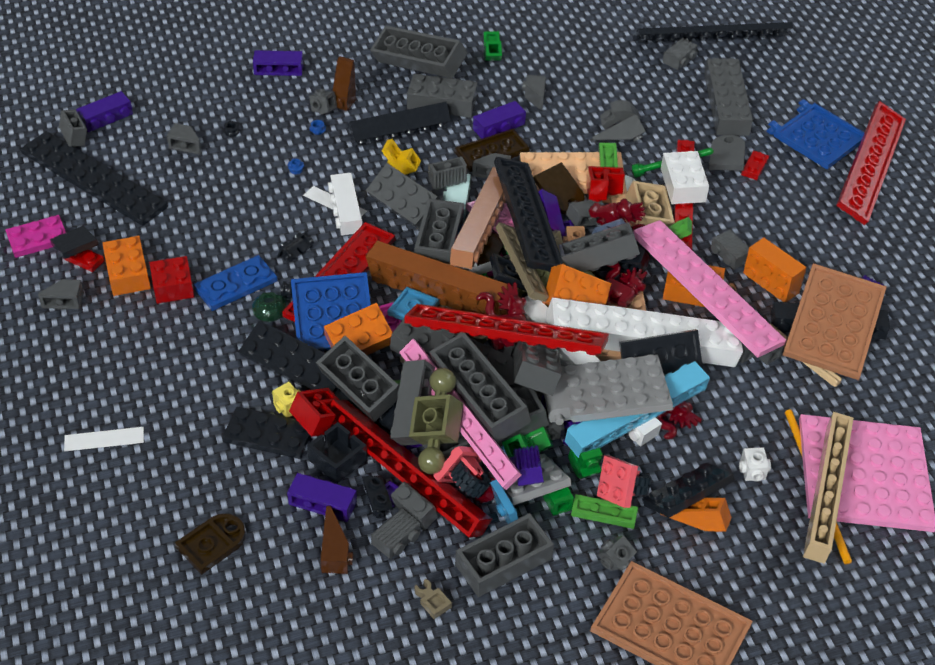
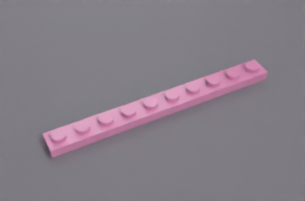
M412 339L399 352L405 361L426 360L435 367V370L439 369L415 339ZM431 389V395L435 396V391ZM453 389L448 394L463 402L460 433L500 485L507 490L522 474L457 391Z

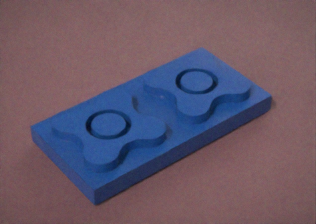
M257 255L193 285L196 292L211 311H214L278 280L275 273Z

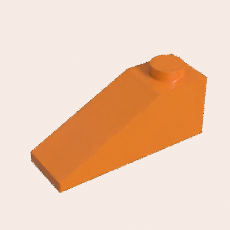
M704 498L670 518L703 531L726 532L732 517L726 498Z

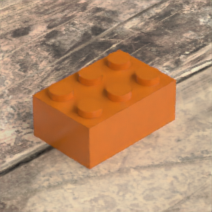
M140 236L102 242L113 296L151 289Z
M763 237L749 247L743 273L782 302H788L800 293L807 267Z
M564 264L551 267L546 286L549 297L546 302L542 301V303L549 305L553 297L606 305L611 283Z
M708 265L724 280L725 268ZM669 271L667 272L663 300L705 307Z
M377 303L324 326V335L331 348L344 336L349 338L366 355L385 348L391 343L392 331Z

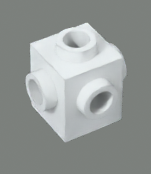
M744 448L739 461V469L744 474L745 481L766 480L768 471L771 470L770 459H767L764 448Z

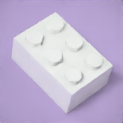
M698 151L663 153L661 172L671 204L706 202L709 184Z

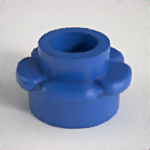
M314 120L311 122L309 129L313 134L321 135L326 131V126L323 121Z
M292 159L288 162V169L292 174L302 173L305 166L304 162H301L299 159Z

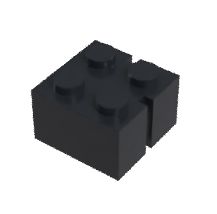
M339 422L326 430L324 437L320 435L307 445L308 460L336 484L367 461L366 444L354 434L351 436V432Z

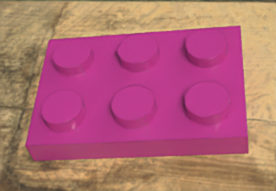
M59 215L5 229L15 258L53 248L50 239L66 233Z

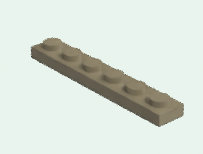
M499 222L495 228L528 296L533 300L546 302L549 295L536 269L527 267L514 227Z

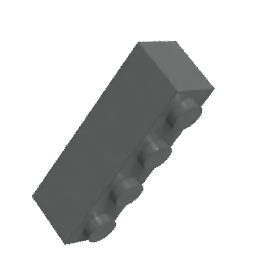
M426 360L405 361L403 364L397 404L394 410V421L391 428V439L400 445L420 444L410 438L409 433L415 397L431 395L430 376L435 371V367Z

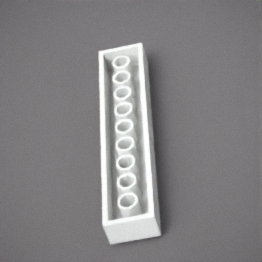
M553 297L546 312L547 324L609 333L605 350L620 351L619 342L697 329L702 363L736 367L743 353L741 341L720 321Z

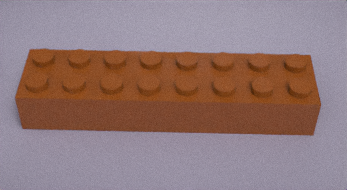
M376 241L366 255L372 280L376 283H382L402 291L409 287L438 298L442 306L480 314H486L485 307L487 301L485 299L477 301L476 297L480 292H488L492 294L495 301V314H508V310L498 308L502 304L497 302L502 300L497 293L501 292L503 294L501 286L507 289L506 283L380 241Z

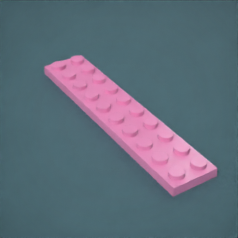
M661 220L633 231L635 239L757 358L784 346L786 339Z

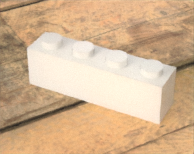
M352 174L330 175L331 182H328L329 193H332L330 194L331 205L335 204L333 206L334 217L337 216L335 218L336 229L340 228L341 235L354 234L362 226V219Z

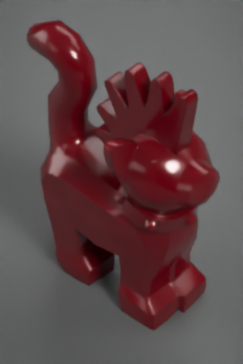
M626 198L620 200V202L609 203L604 206L594 203L589 208L590 216L592 218L599 217L597 223H600V225L621 218L625 223V219L629 223L632 221L636 223L637 220L642 221L643 218L641 216L646 215V213L642 212L645 210V207H640L643 205V202L632 204ZM636 224L634 226H631V228L634 231L635 229H638L646 225Z
M619 263L611 266L607 265L613 268V270L607 273L604 280L611 283L606 305H609L610 301L618 304L617 307L627 308L638 293L645 290L646 284L642 283V281L647 276V271L642 273V269H639L636 273V268L634 267L631 273L627 269V275L622 273L620 282H618L614 278L620 274L621 266Z
M516 282L513 283V288L510 283L507 284V289L501 286L503 294L501 292L497 293L502 299L497 301L502 304L498 308L508 310L507 315L495 314V301L492 294L480 292L477 295V301L482 299L487 301L485 307L487 315L526 321L524 307L527 301L524 297L520 298L518 296ZM491 339L493 349L495 350L503 349L504 346H514V343L508 342L507 339Z
M684 401L673 407V410L666 411L656 417L662 423L661 429L669 431L664 435L666 440L676 437L677 428L674 425L678 422L681 428L687 426L689 429H691V424L697 426L698 422L701 423L702 419L691 412L693 407L690 402ZM670 413L669 421L674 420V425L663 420V418Z

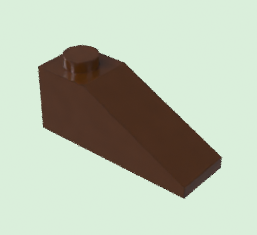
M339 56L333 91H335L337 108L348 111L356 101L354 60Z
M326 506L320 560L321 573L348 574L349 565H353V552H349V543L331 506Z

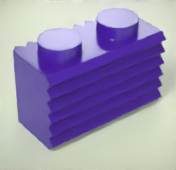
M538 446L514 449V457H510V460L522 474L517 479L518 486L544 483Z

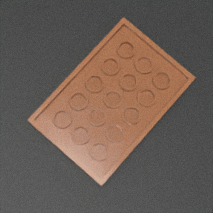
M813 263L783 351V356L859 380L887 286Z
M631 561L591 626L590 632L654 665H731L753 621Z

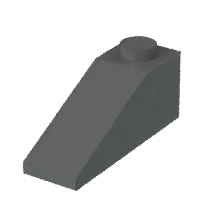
M637 114L593 136L590 141L591 143L629 142L631 140L636 142L643 138L642 135L646 131Z

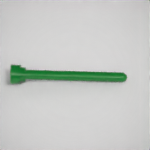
M712 148L699 150V157L711 155L714 150ZM662 161L647 165L633 164L632 171L634 177H642L647 171L661 168Z

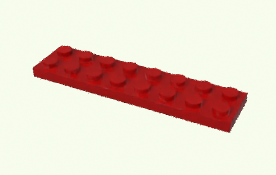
M365 222L315 277L368 272L369 266L366 255L376 241L392 245L395 241V235ZM292 301L282 311L284 318L295 322Z

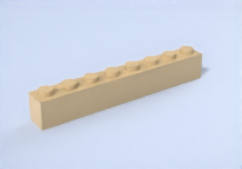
M833 412L826 427L803 554L804 558L825 564L832 550L854 419L853 417Z

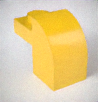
M393 139L387 140L381 150L388 159L387 163L405 175L416 172L421 162L413 148L401 151Z

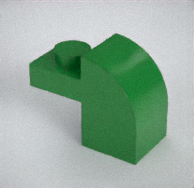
M499 31L483 32L484 60L501 61L502 45Z
M544 426L526 435L518 434L502 442L509 459L514 457V449L527 448V446L530 448L537 445L540 453L553 446Z
M600 448L582 452L579 458L570 449L568 459L579 479L601 473L602 469L599 463L603 454Z

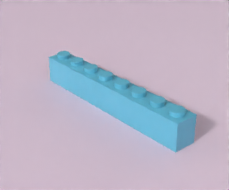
M695 361L688 365L684 364L674 373L670 372L665 375L673 407L707 388L710 377ZM666 411L590 420L573 424L567 429L565 443L579 458L580 453L601 448Z

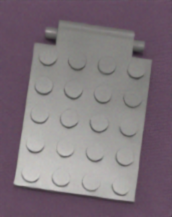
M658 354L561 366L562 375L553 396L544 393L548 419L551 423L555 422L557 425H562L564 421L572 420L574 423L673 410V402Z

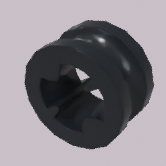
M235 121L226 122L224 124L225 135L228 137L237 136L239 134V124Z
M283 281L281 298H285V296L289 299L292 298L291 282L287 284L286 281Z

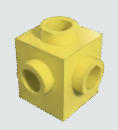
M290 382L272 391L276 410L288 418L293 416L289 410L297 392H301L299 389L296 390Z

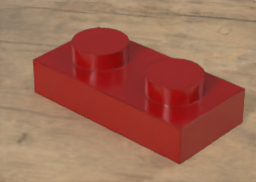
M753 150L741 175L758 180L769 160V155Z
M86 250L64 260L94 272L104 262V257L91 250Z

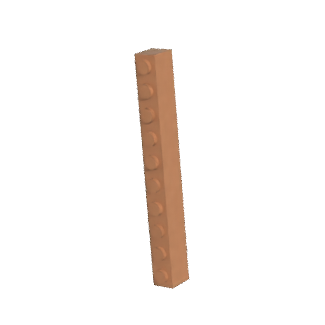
M495 167L492 168L451 248L450 265L472 269L475 262L478 263L480 254L483 253L484 245L487 244L488 236H491L492 228L495 227L496 219H499L500 211L503 210L504 203L506 204Z

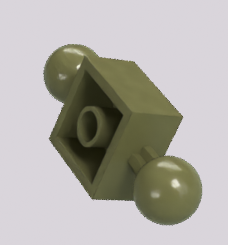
M447 368L436 369L430 376V386L435 391V396H421L414 399L409 437L422 445L428 444L427 448L418 457L420 469L427 474H436L444 466L445 456L439 450L440 444L458 443L463 402L448 394L455 388L456 377Z

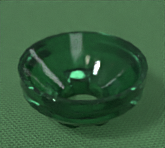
M262 293L253 301L252 312L259 320L266 322L276 321L283 317L282 311L287 307L286 301L277 293ZM266 298L274 299L270 303H266L263 301Z

